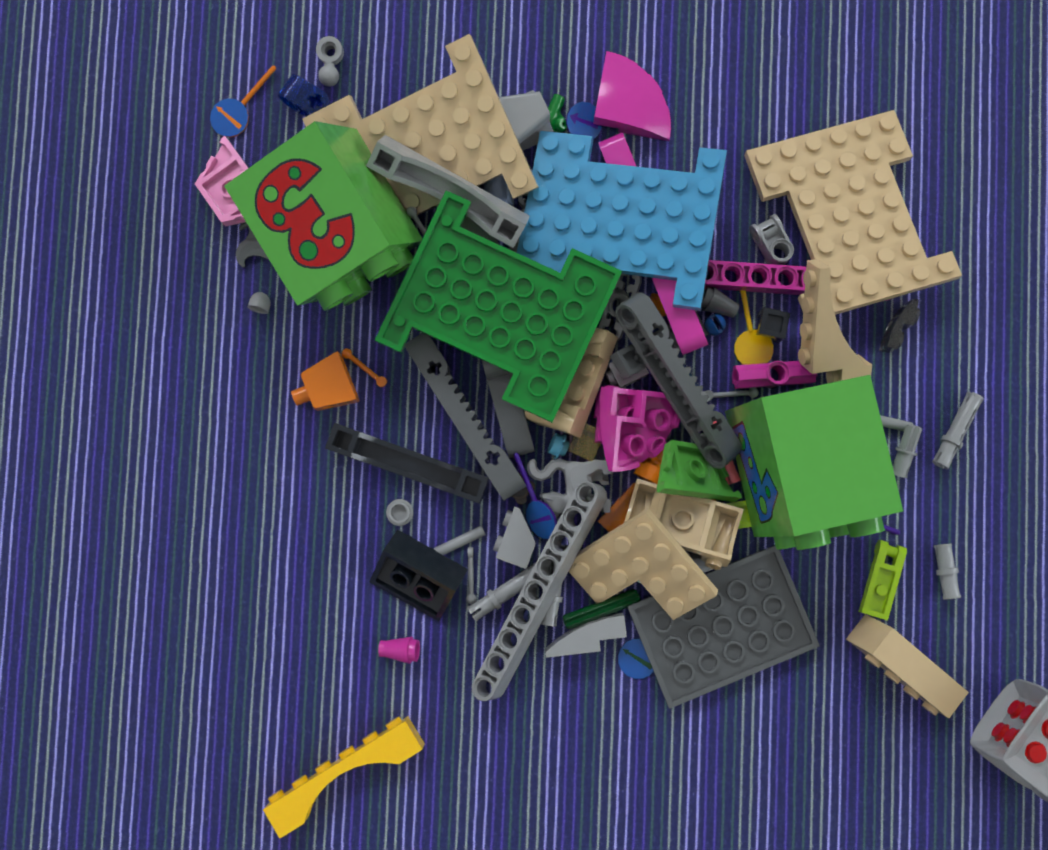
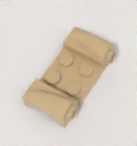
M596 328L553 422L551 423L524 410L526 419L537 425L581 438L618 337L608 330Z
M637 478L624 523L649 508L684 550L701 555V560L705 562L706 567L721 570V567L728 566L731 561L734 542L744 509L705 498L657 493V484Z

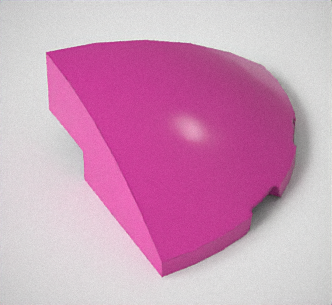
M606 51L593 124L618 128L620 133L669 141L671 133L669 108L657 82L643 68L638 66L636 62L622 55Z
M601 387L600 426L608 470L611 472H622L640 467L639 463L649 457H656L664 449L667 437L672 429L679 426L680 418L663 392Z

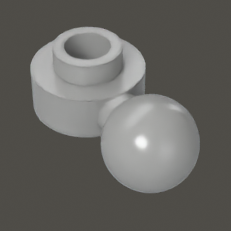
M326 36L321 38L316 45L317 56L324 63V66L319 70L318 78L323 85L331 87L337 84L339 80V72L335 65L342 60L344 49L338 39ZM330 49L335 50L334 55L327 56V52Z

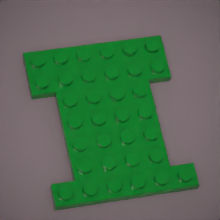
M446 190L375 341L401 353L414 328L513 375L502 400L552 423L622 271L573 248L560 273L462 228L461 225L471 206V201Z

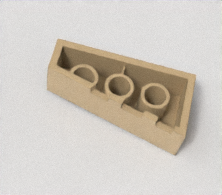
M866 614L846 638L847 641L866 655L865 659L877 668L881 667L884 669L885 676L896 684L900 682L904 685L903 690L915 700L920 698L924 701L922 706L935 716L939 712L945 717L950 718L969 693L894 628Z

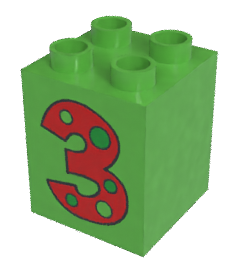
M314 121L224 185L297 306L318 301L323 310L327 311L341 303L347 306L356 302L373 290L366 279L371 282L385 274L387 278H391L409 268L414 258L410 250L418 246L422 241L421 235L407 215L406 210L386 177L366 166L371 152L355 128Z

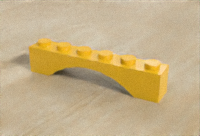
M399 716L385 725L387 728L380 734L376 731L370 733L362 739L364 744L354 749L353 745L338 754L340 759L332 764L330 760H327L315 768L317 773L307 778L305 774L291 784L293 788L284 793L281 789L268 798L269 803L263 811L278 837L282 838L305 823L319 793L339 775L366 764H400L423 750L425 743L409 716L402 720Z

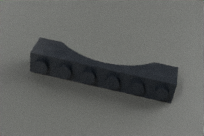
M334 423L325 449L479 504L482 502L489 482V478L337 423Z

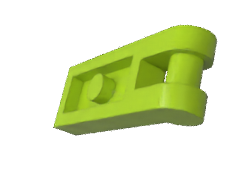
M878 540L858 612L888 621L906 558L907 548L899 545L896 547L890 546L888 542ZM886 556L892 557L891 565L884 563Z

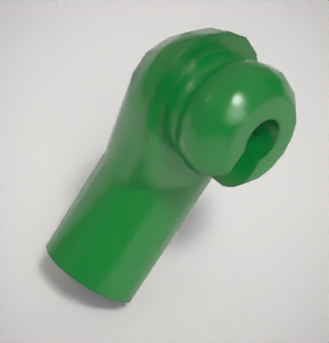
M559 94L553 95L548 110L553 131L562 133L567 130L566 120L561 114L565 98Z

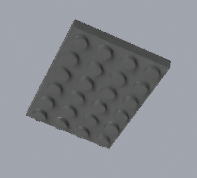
M775 545L731 562L727 567H721V570H712L705 573L718 589L717 596L675 620L667 614L652 595L627 606L669 709L820 646L781 552L776 550Z

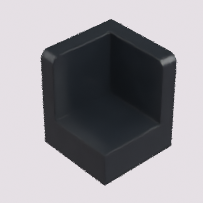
M766 307L762 308L757 314V318H760L756 335L773 338L775 343L783 341L786 337L791 313Z

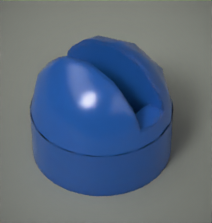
M712 314L706 318L704 326L709 335L717 336L725 330L726 321L723 316ZM712 318L716 319L721 329H717Z

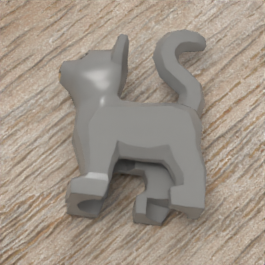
M531 459L527 464L529 476L538 481L549 479L556 470L563 471L566 486L565 494L554 491L540 494V498H543L544 502L552 509L556 519L563 513L575 488L581 482L599 481L601 485H609L608 474H611V471L608 470L606 460L593 459L586 462L555 459L551 460L543 470L537 468L535 459ZM591 489L587 492V500L589 502L592 501L595 495L591 494ZM606 498L601 512H610V500Z

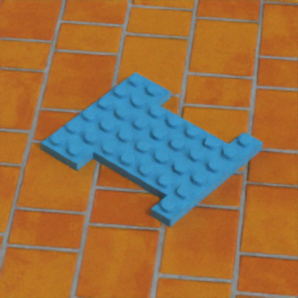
M540 131L532 170L539 188L528 192L524 213L530 217L520 235L517 253L560 273L573 248L621 270V274L677 281L673 307L701 311L727 150L699 147L695 173L590 162L593 145L592 136Z

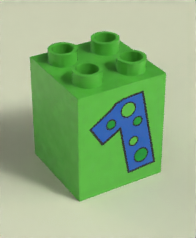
M871 375L765 396L725 411L727 421L742 445L741 452L736 456V462L754 537H773L776 550L796 547L797 550L810 549L832 543V537L844 535L860 537L885 531L882 516L903 512Z

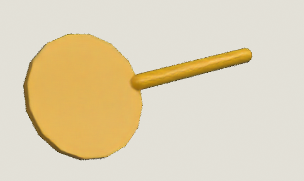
M741 290L748 331L743 332L736 339L734 344L735 356L742 365L768 363L773 355V343L769 337L756 335L757 330H753L746 291Z

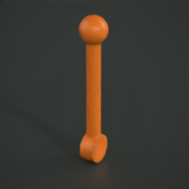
M345 348L342 350L343 358H349L376 380L379 387L386 386L387 379L385 377H379L353 356L350 349Z

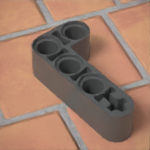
M482 360L509 459L514 458V453H518L521 456L535 452L524 410L502 400L513 374Z

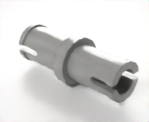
M952 543L934 545L938 564L936 575L940 576L943 599L961 598L956 573H959L958 567H955Z

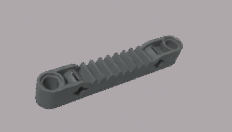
M644 293L634 294L616 308L615 313L618 322L705 460L712 467L722 469L741 452L742 445L723 414L713 411L715 405L707 404L709 396L701 395L703 386L695 385L697 377H690L691 367L683 366L686 359L684 357L678 358L679 348L673 349L671 347L674 340L673 338L668 339V326L652 300ZM659 328L658 331L653 333L654 329Z
M421 333L408 341L404 347L503 501L525 488L526 484L504 450L494 445L495 443L492 438H487L489 433L486 429H481L483 427L482 422L476 420L477 415L475 411H470L472 409L469 402H465L464 394L459 393L461 390L457 384H454L455 381L450 375V368L431 337ZM436 366L440 374L435 375L431 368ZM492 453L495 457L500 455L497 459L498 464L495 466L492 463L487 464L490 460L488 456Z

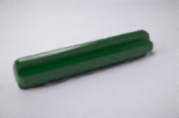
M631 589L610 597L603 602L594 603L563 615L564 624L567 629L575 628L628 608L627 606L639 602L640 596L636 589Z

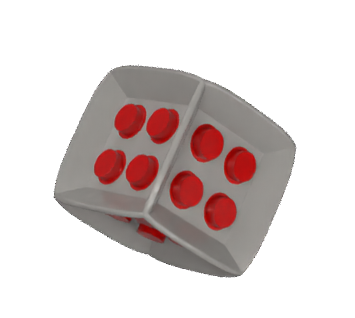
M1016 679L1001 691L984 714L972 734L970 744L979 754L1009 777L1031 789L1037 796L1048 802V690L1038 684L1023 679Z

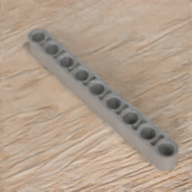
M585 481L578 484L473 681L472 692L476 699L488 701L498 699L504 694L605 504L607 493L601 485ZM593 488L595 495L592 501L589 502L587 500V492ZM577 513H580L582 520L581 523L578 526H576L574 523V517ZM564 537H567L569 541L566 550H563L561 546ZM551 561H553L556 565V569L553 574L549 572V564L551 563ZM539 585L543 589L540 599L536 595V589ZM526 609L530 613L528 622L524 620L523 616ZM513 633L517 637V643L515 646L511 642V636ZM500 657L504 661L503 670L500 669L498 663ZM487 682L491 684L492 690L490 694L486 689Z

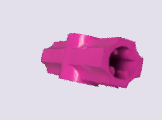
M777 360L771 363L733 366L732 383L735 389L811 384L816 382L817 373H810L799 361L783 362ZM771 368L778 372L777 381L770 375Z

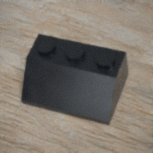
M397 529L384 548L369 582L439 622L468 569Z

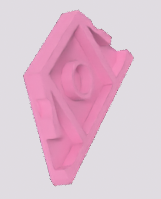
M224 136L220 140L221 148L215 157H210L205 171L200 174L195 185L219 220L225 226H230L246 221L224 185L247 170L248 166L230 141Z

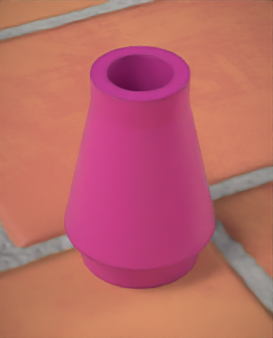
M412 636L387 641L381 640L378 648L379 657H387L411 664L412 661L417 662L420 656V641L413 639Z

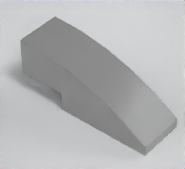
M622 612L610 614L570 629L545 648L546 658L600 652V640L627 637L624 614Z

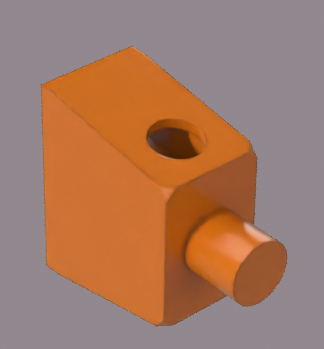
M338 351L303 371L300 375L304 386L291 391L297 406L311 401L313 408L318 411L360 402L345 361Z

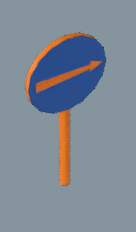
M275 66L270 67L241 102L236 99L227 98L214 105L210 121L213 129L223 137H235L246 129L249 114L245 105L276 70Z

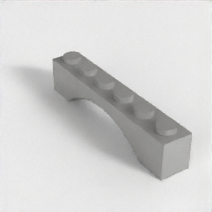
M384 135L377 141L366 165L390 180L417 188L440 200L447 190L471 201V206L466 216L483 228L489 235L514 248L530 217L387 135Z

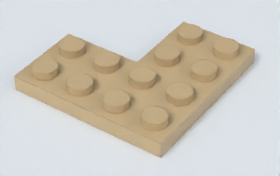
M649 508L580 550L569 570V573L596 603L605 601L639 580L673 620L716 597L718 593L715 585Z

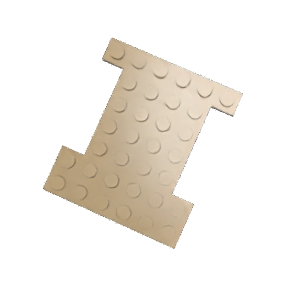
M470 34L445 46L455 67V73L362 119L352 96L348 95L302 119L306 127L317 121L357 129L371 154L377 141L384 135H387L476 186H480L503 175L513 199L539 188ZM386 178L406 211L409 207H415L417 215L438 206L441 201L417 188Z
M894 110L746 150L744 156L761 202L787 195L811 260L818 259L831 268L830 288L835 315L957 280L962 276L952 251L929 258L926 257L890 168L892 165L910 161L913 157ZM800 294V296L798 297V301H799V303H800L801 309H802L801 303H802V299H803V297H804V294Z

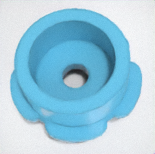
M555 433L551 439L547 452L554 455L555 459L559 455L565 456L569 448L570 442L566 440V434L560 435Z

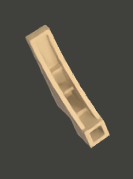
M818 259L807 260L806 271L803 275L805 294L801 303L803 323L800 325L801 349L798 351L800 364L812 374L826 372L827 383L871 375L872 364L859 354H855L845 340L837 323L830 288L831 268Z

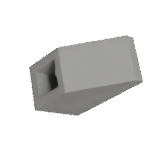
M514 506L513 511L507 510L502 524L507 526L503 537L498 535L493 551L498 552L497 559L527 569L536 542L520 508Z

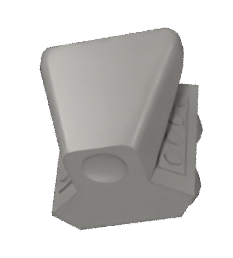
M532 90L524 94L499 97L522 151L538 144L540 131L553 132L550 123V113L540 91L535 92Z

